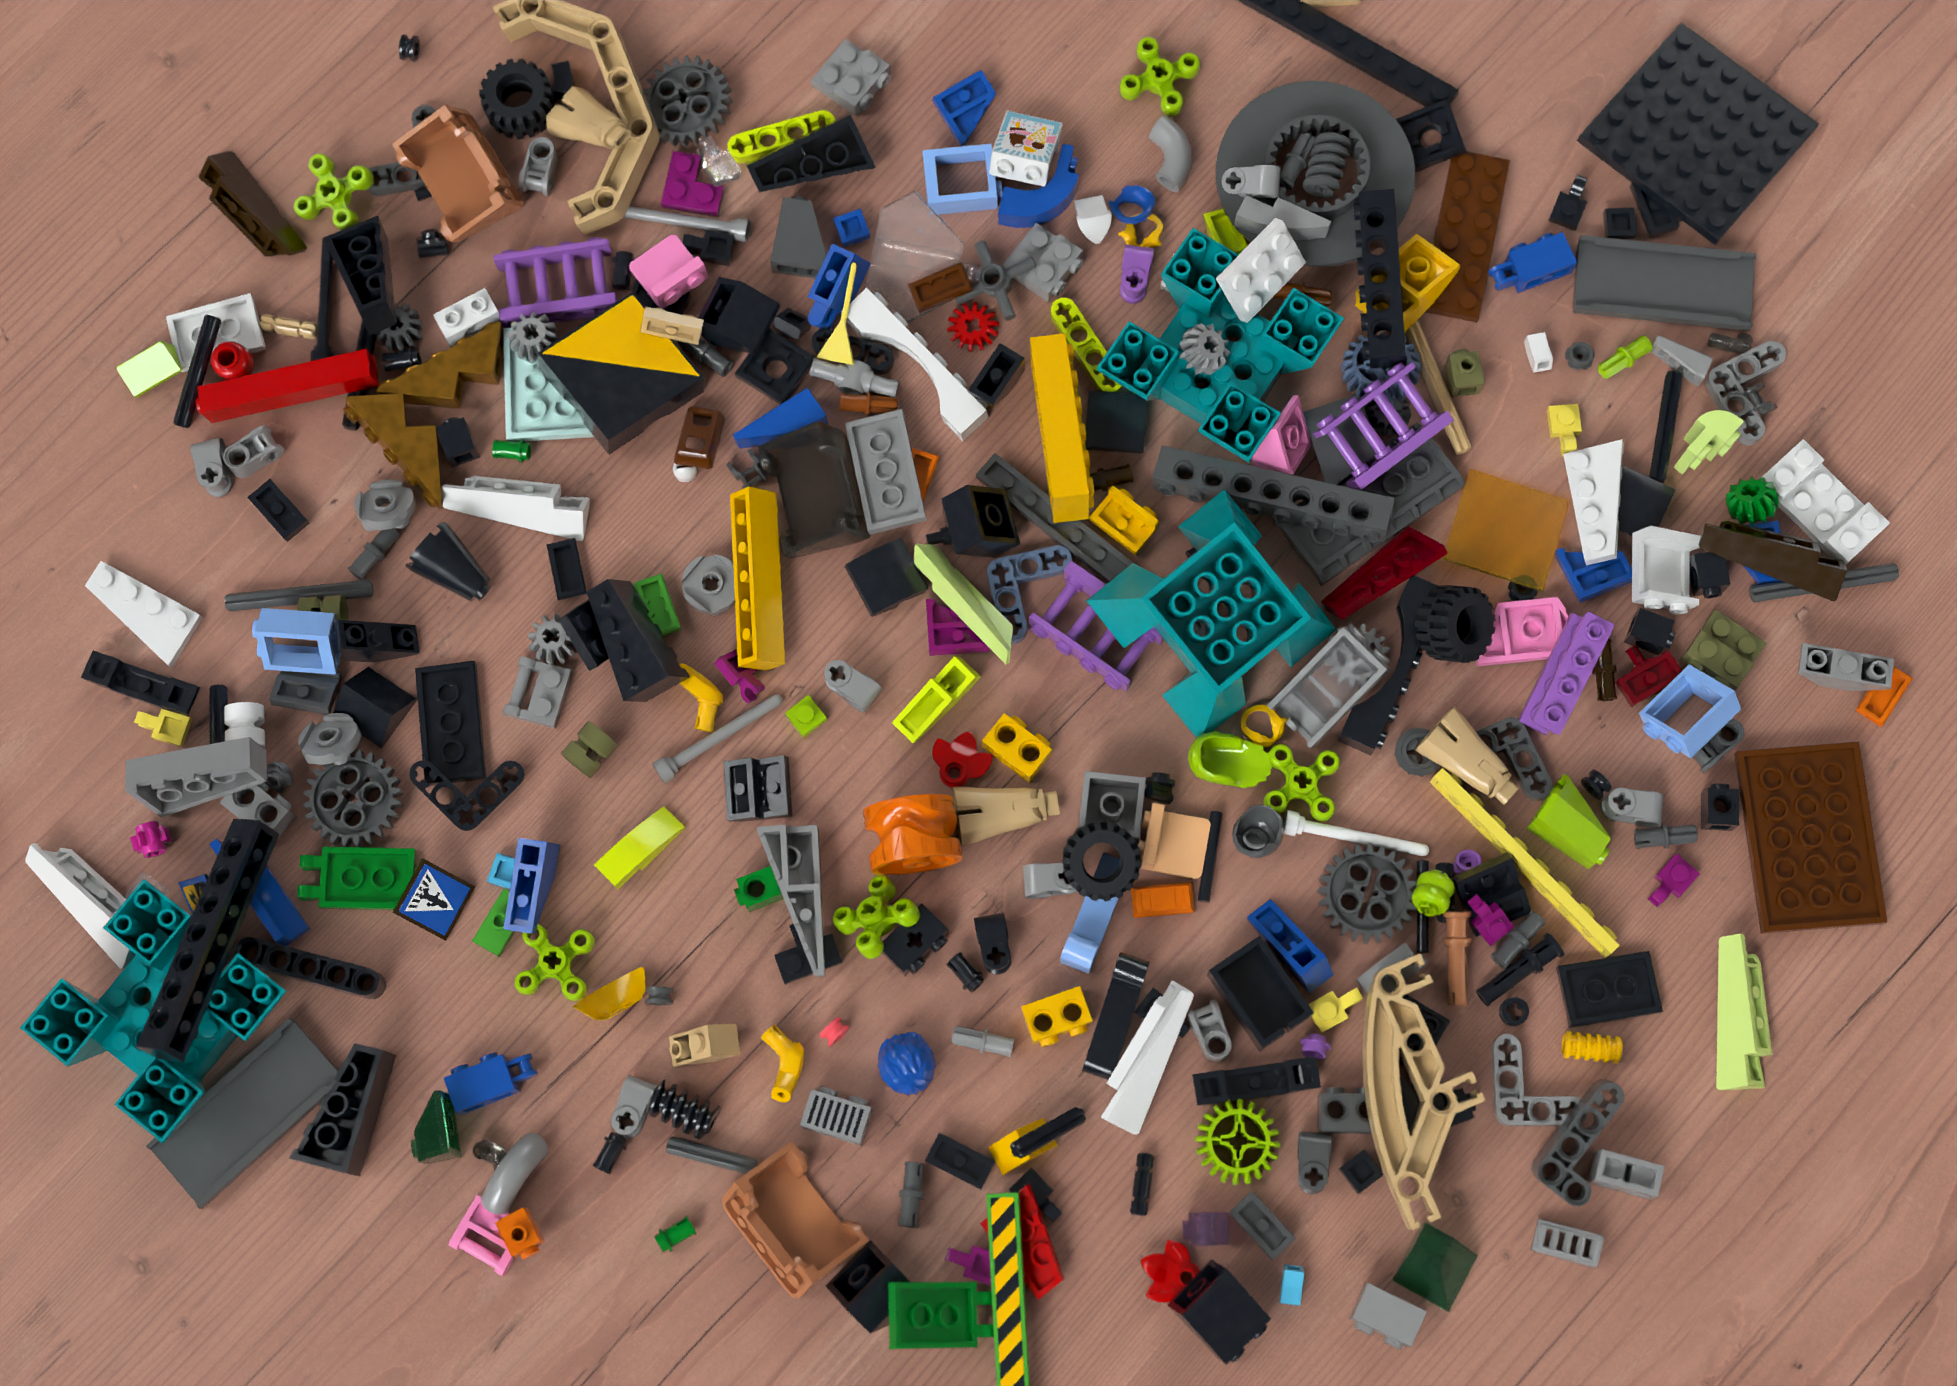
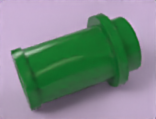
M495 439L493 442V458L518 459L520 463H523L525 460L529 461L531 458V443H526L523 439L519 442Z
M686 1216L664 1231L659 1229V1233L654 1237L664 1253L667 1250L673 1251L672 1247L697 1233Z

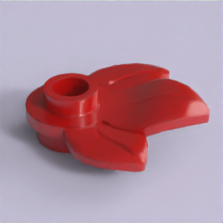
M971 731L959 735L951 744L937 738L932 749L933 760L940 767V779L949 788L962 787L968 779L983 776L990 768L993 758L992 754L977 753L976 741ZM952 769H957L960 771V776L955 779L951 778L949 772Z
M1167 1240L1164 1254H1150L1140 1261L1145 1273L1154 1281L1148 1288L1146 1297L1155 1302H1170L1187 1285L1180 1280L1182 1272H1189L1192 1279L1200 1272L1199 1268L1191 1263L1188 1249L1182 1243L1174 1240Z

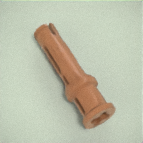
M1446 911L1443 913V916L1446 917V937L1443 938V943H1445V946H1448V1005L1466 1006L1468 1005L1467 946H1470V943H1472V938L1468 937V918L1471 917V911Z

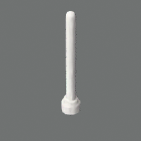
M1287 810L1285 814L1283 834L1295 836L1296 834L1306 832L1365 845L1372 843V846L1375 847L1383 845L1385 849L1419 856H1426L1429 853V847L1425 844L1305 820L1304 816H1300V813Z

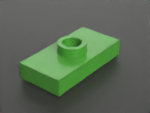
M662 573L635 582V589L649 610L648 616L653 624H657L662 631L661 637L682 630Z
M505 888L472 940L475 944L498 957L501 956L515 931L503 929L509 891Z

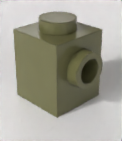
M1460 349L1452 352L1445 363L1451 398L1480 394L1485 383L1478 351L1469 352L1468 349Z

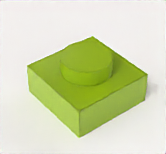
M809 695L785 712L786 717L803 738L828 721Z

